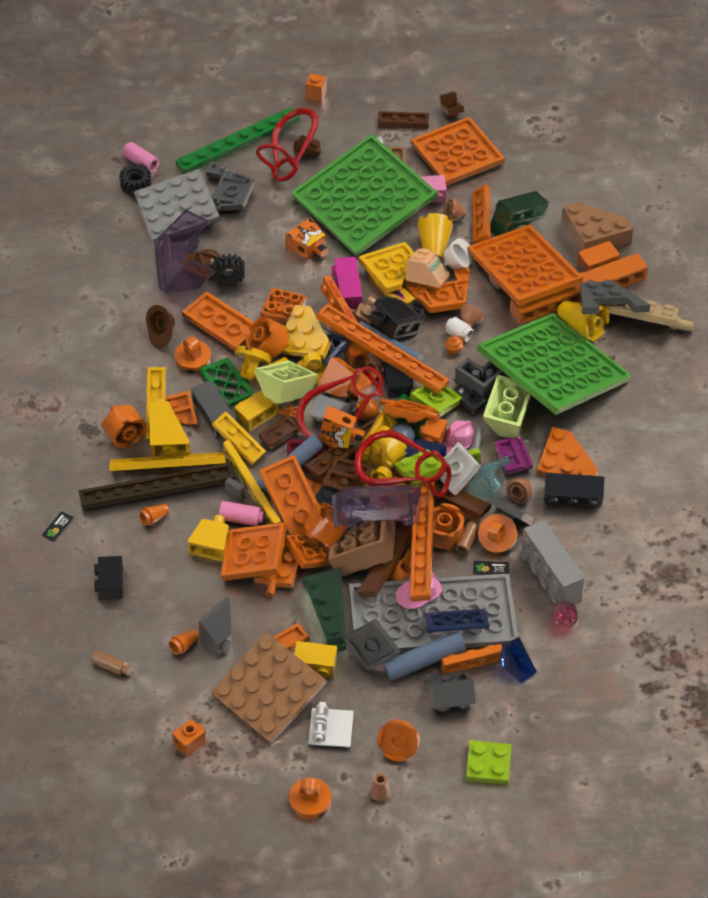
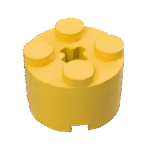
M380 426L374 433L388 430L389 427ZM382 438L372 443L364 454L373 460L372 465L375 469L385 466L391 470L395 466L394 463L399 462L407 454L405 452L407 446L393 438Z

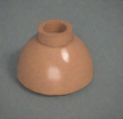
M451 198L444 206L443 215L448 216V220L455 222L465 217L466 209L463 208L460 201Z
M465 304L460 309V316L463 322L470 325L471 328L473 325L480 323L485 317L482 310L472 305Z
M523 478L510 480L506 486V492L510 500L516 504L528 502L532 495L531 483Z

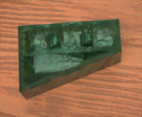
M537 191L499 200L490 223V231L495 236H499L524 225H531L545 216L549 202Z

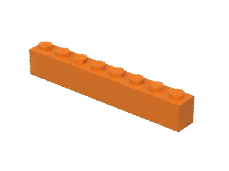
M636 253L579 274L583 277V282L589 280L596 282L611 280L624 288L646 280L648 266L640 255ZM579 285L518 306L511 298L510 312L519 325L557 312L558 306L564 301L581 303Z

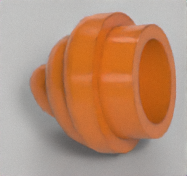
M451 336L445 342V348L450 354H458L463 349V341L457 336Z

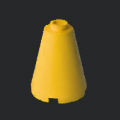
M430 213L428 217L423 218L422 216L418 219L417 227L422 248L435 253L442 262L453 228V221L448 220L446 215Z
M564 301L557 309L558 317L587 340L596 341L600 339L605 332L603 329L604 325L609 323V311L603 306H599L598 314H582L581 303Z

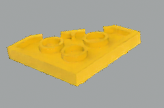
M406 242L361 255L358 262L387 294L402 289L406 278L408 260L414 252Z
M295 305L285 326L289 344L279 354L305 357L309 353L316 352L320 354L321 359H325L331 342L320 322L316 319L311 306Z

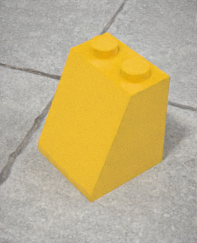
M155 399L153 402H149L150 448L152 457L191 454L189 439L169 402L163 399Z

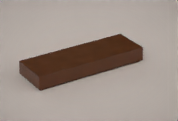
M379 111L378 127L429 129V113Z

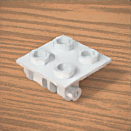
M319 702L316 708H312L308 745L350 748L354 711L328 709L325 702Z

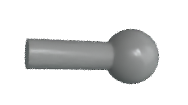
M476 427L473 444L469 450L480 448L483 428Z

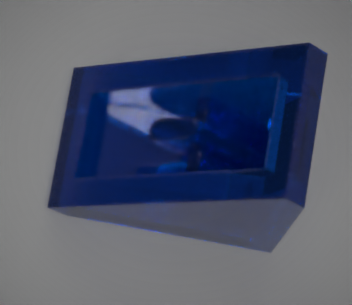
M516 637L502 647L500 664L520 683H523L537 672L520 637Z

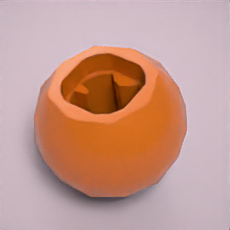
M365 398L358 402V404L356 405L355 412H357L359 408L362 406V404L365 402ZM372 398L370 399L360 416L362 420L370 421L378 415L379 405L377 401Z

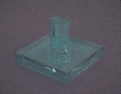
M509 455L481 467L468 482L484 477L491 493L501 489L502 486L495 472L497 469L511 463Z

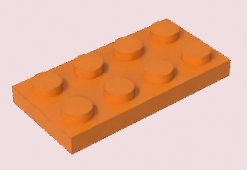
M207 291L182 311V317L234 351L236 346H244L246 344V336H250L251 330L249 328L253 321Z
M294 454L258 471L282 522L287 526L286 531L288 535L306 534L307 529L304 526V521L318 503Z

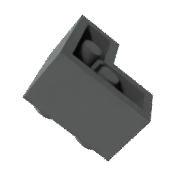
M466 358L455 368V383L462 385L468 392L475 390L483 398L487 399L491 395L497 375L508 377V375L497 368L491 361L481 367L470 358Z

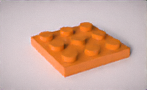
M282 522L229 530L220 575L222 580L279 574L287 530L286 524Z

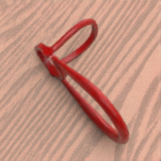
M298 108L290 111L276 124L272 132V144H264L256 149L257 157L271 169L276 181H288L299 170L298 162L318 129V116L315 111L309 108ZM299 115H308L312 119V125L297 158H293L283 147L278 145L279 133L283 126L292 118ZM272 148L275 166L267 161L259 151ZM278 150L285 156L280 161H278ZM289 162L293 167L291 172L284 177H277L278 169L281 165Z
M362 367L355 370V373L349 377L317 386L308 391L300 400L296 411L297 425L302 435L307 439L312 435L304 422V410L310 399L348 380L352 381L355 393L366 399L354 415L357 423L370 399L376 396L384 397L385 395L382 390L383 377L381 373L373 367ZM367 370L374 371L377 374L379 384ZM361 373L366 375L377 389L372 394L366 395L357 389L356 378Z
M381 430L371 434L361 443L355 454L354 468L356 475L363 483L372 487L421 480L422 483L428 485L431 493L436 498H441L446 494L451 482V467L439 452L435 450L428 452L405 435L394 430ZM382 438L396 439L423 453L415 463V477L373 479L365 474L361 464L363 454L372 443ZM434 457L442 463L440 471L435 476L427 478L420 475V466L427 458ZM446 471L445 484L442 491L438 494L432 482L439 480Z

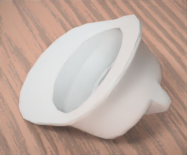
M461 238L453 241L444 251L446 262L443 265H449L452 269L467 268L474 261L467 247L470 245Z

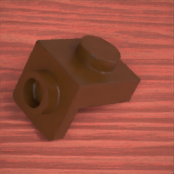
M453 91L439 96L441 111L449 117H455L459 113L464 112V106L457 102L456 92Z
M301 135L293 145L295 158H297L306 139L304 135ZM313 138L304 153L319 157L321 154L320 142Z

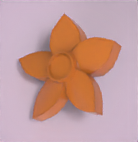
M287 403L286 409L279 410V413L284 414L285 417L289 415L293 420H297L296 411L298 406L292 407V405Z

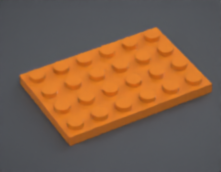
M531 225L467 246L470 255L518 306L583 283V277Z

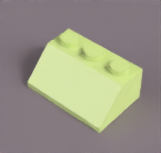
M291 361L255 368L254 370L264 396L271 399V402L275 404H282L299 398L302 399L308 391L315 388L318 374Z
M497 375L483 420L499 436L505 438L513 437V439L518 438L532 395L511 378Z

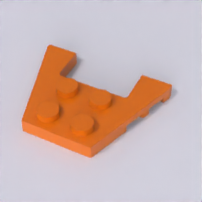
M470 268L453 269L456 281L446 282L440 288L429 285L421 286L420 283L406 280L403 283V287L419 303L423 304L429 313L457 310L466 304Z

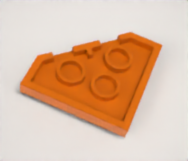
M552 427L537 468V474L545 476L546 473L597 476V467L571 431Z

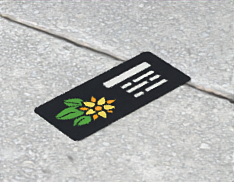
M61 511L42 533V536L55 541L74 517Z
M474 561L473 573L509 574V562Z

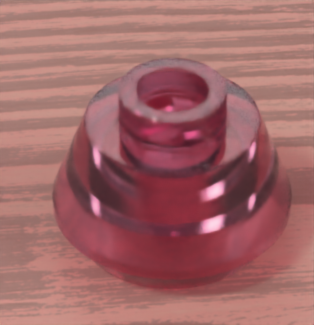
M568 600L562 602L552 612L553 621L559 626L573 628L578 621L576 606Z

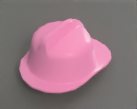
M455 421L450 424L437 451L446 456L457 443H460L465 449L472 446L475 430L472 428L471 422Z
M433 572L431 600L437 598L442 591L441 584L435 578ZM410 580L401 585L396 592V600L403 608L416 609L431 601L411 602Z

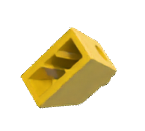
M215 515L213 520L202 519L187 541L189 554L223 562L229 526L224 524L225 518L222 515Z

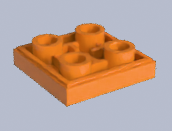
M272 288L261 310L260 317H267L274 321L287 323L294 306H304L306 295Z
M306 534L287 535L285 537V544L302 569L332 566L328 560L329 549L318 539L312 540Z

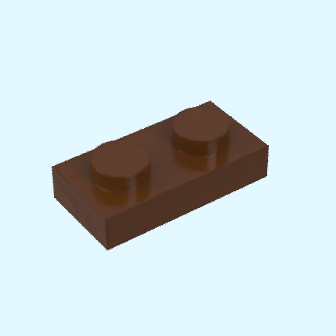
M288 415L260 432L259 439L271 450L300 432L297 423Z

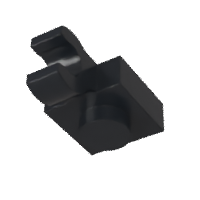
M462 385L454 388L456 393L462 396L460 405L474 415L486 405L487 400L475 390L468 392Z

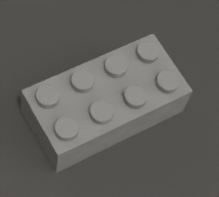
M543 520L524 528L521 539V556L524 560L528 561L532 573L538 576L542 588L548 591L553 604H557L559 609L563 610L581 602L585 578L546 521Z

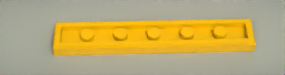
M230 440L224 441L223 448L227 459L232 463V467L256 505L262 508L268 524L281 523V520Z
M225 452L111 459L109 461V470L120 471L226 463Z

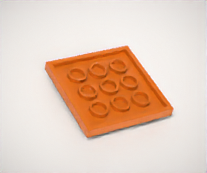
M470 116L411 139L412 147L435 175H444L446 186L505 163V157Z

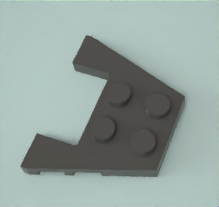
M210 162L206 170V176L220 179L212 196L217 211L244 209L255 186L254 179L238 172L233 173L228 171L226 167L221 168L215 162Z
M589 280L579 284L582 314H598V305L627 304L633 312H649L650 310L649 303L614 281L604 280V282Z

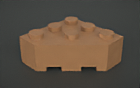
M580 202L563 206L561 222L579 251L610 241L615 248L632 243L633 227L625 216Z
M386 507L365 515L362 524L358 527L354 525L344 534L345 539L341 543H334L329 548L328 560L338 577L348 576L354 572L366 570L372 566L393 560L396 525Z

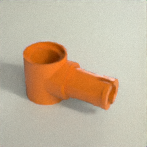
M410 549L404 551L402 558L389 575L391 581L407 580L410 577Z

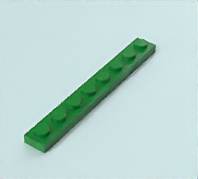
M289 107L175 160L176 166L186 174L272 135L280 119L290 111H293V109ZM300 116L292 118L281 130L300 122Z

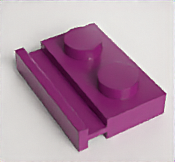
M518 436L516 439L512 437L494 442V448L506 475L522 472L528 468L530 470L533 469V463L521 436Z

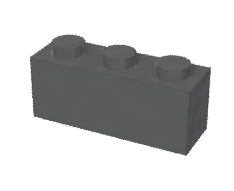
M212 381L191 388L192 402L216 439L223 437L212 426V423L224 412H227L236 422H238V418L235 412L230 411L227 400H223L221 397L220 389L218 386L215 387Z

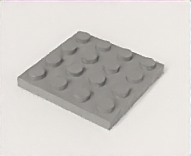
M200 169L134 191L154 244L221 221Z

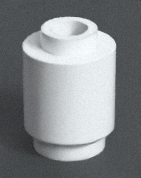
M457 317L450 318L445 325L446 333L451 336H457L464 342L469 341L473 335L471 326Z

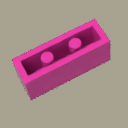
M356 257L334 258V266H331L332 277L336 279H333L348 307L356 309L359 303H362V291Z

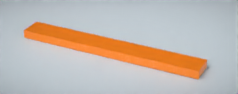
M326 304L317 313L316 319L438 395L449 384L448 378L329 304Z
M422 482L414 486L410 573L411 602L431 600L434 495L431 493L428 485Z

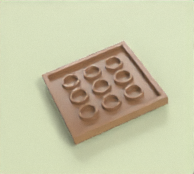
M266 632L210 693L272 744L326 685L327 681Z

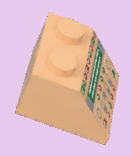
M418 249L408 260L406 281L440 288L450 277V273L438 256L428 249Z

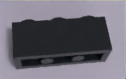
M546 473L544 500L552 504H558L561 501L567 502L570 505L587 503L588 506H598L603 503L605 477Z

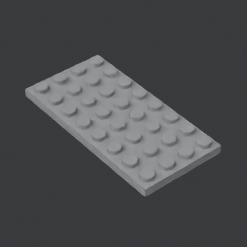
M509 574L436 578L441 584L442 591L440 595L416 609L403 608L396 600L398 588L409 580L385 582L376 597H359L357 591L362 583L349 584L353 631L377 619L400 649V652H408L456 631L460 632L466 648L495 646L499 644L501 646L518 645L519 643ZM485 609L490 624L489 629L427 633L424 613Z

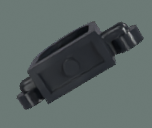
M388 296L378 298L375 301V310L371 312L369 320L392 340L419 334L424 321L422 315L425 307L423 304L412 302L409 306L398 298Z

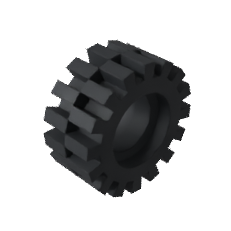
M130 164L128 165L129 168L125 166L124 170L120 171V186L126 194L131 192V195L134 196V191L151 186L150 170L146 166L143 168L142 164L140 166H137V164L132 166Z
M222 254V258L220 256L216 257L212 263L214 281H218V284L223 283V286L227 284L232 286V283L237 285L238 281L241 283L242 279L245 278V264L240 256L237 258L235 254L233 256L231 254H228V256Z

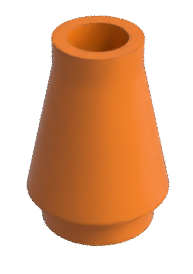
M164 503L143 508L139 512V517L144 526H152L168 515L170 511Z
M192 629L191 631L173 636L168 643L169 648L175 655H182L200 637L198 632Z

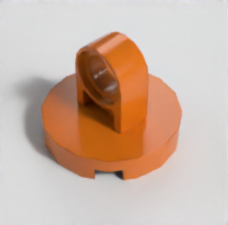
M190 336L176 348L174 352L175 364L185 372H188V370L199 372L201 367L210 365L211 350L207 344L198 341L194 336Z
M490 515L479 525V541L491 553L500 554L510 550L517 541L518 532L516 525L506 515Z
M394 719L386 722L377 735L378 748L380 747L384 752L383 755L392 761L402 762L414 756L420 744L417 730L411 723L404 720Z
M304 778L292 786L289 792V805L297 816L305 819H316L318 815L329 810L331 806V791L322 780Z

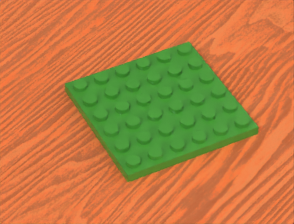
M371 134L293 190L291 195L357 257L437 198L438 192Z
M554 313L482 342L477 347L478 352L555 415L630 381L632 376Z

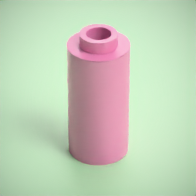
M134 142L126 144L123 148V156L138 166L142 164L143 168L146 166L150 173H153L158 168L159 158Z
M222 501L219 515H222L225 521L259 526V523L264 521V512L261 507Z

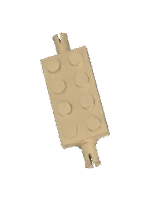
M647 301L650 304L649 312H633L627 304L599 305L607 308L609 313L667 325L675 331L679 329L692 333L695 321L680 319L678 316L679 309L675 308V306L668 304L664 306L658 305L655 301Z

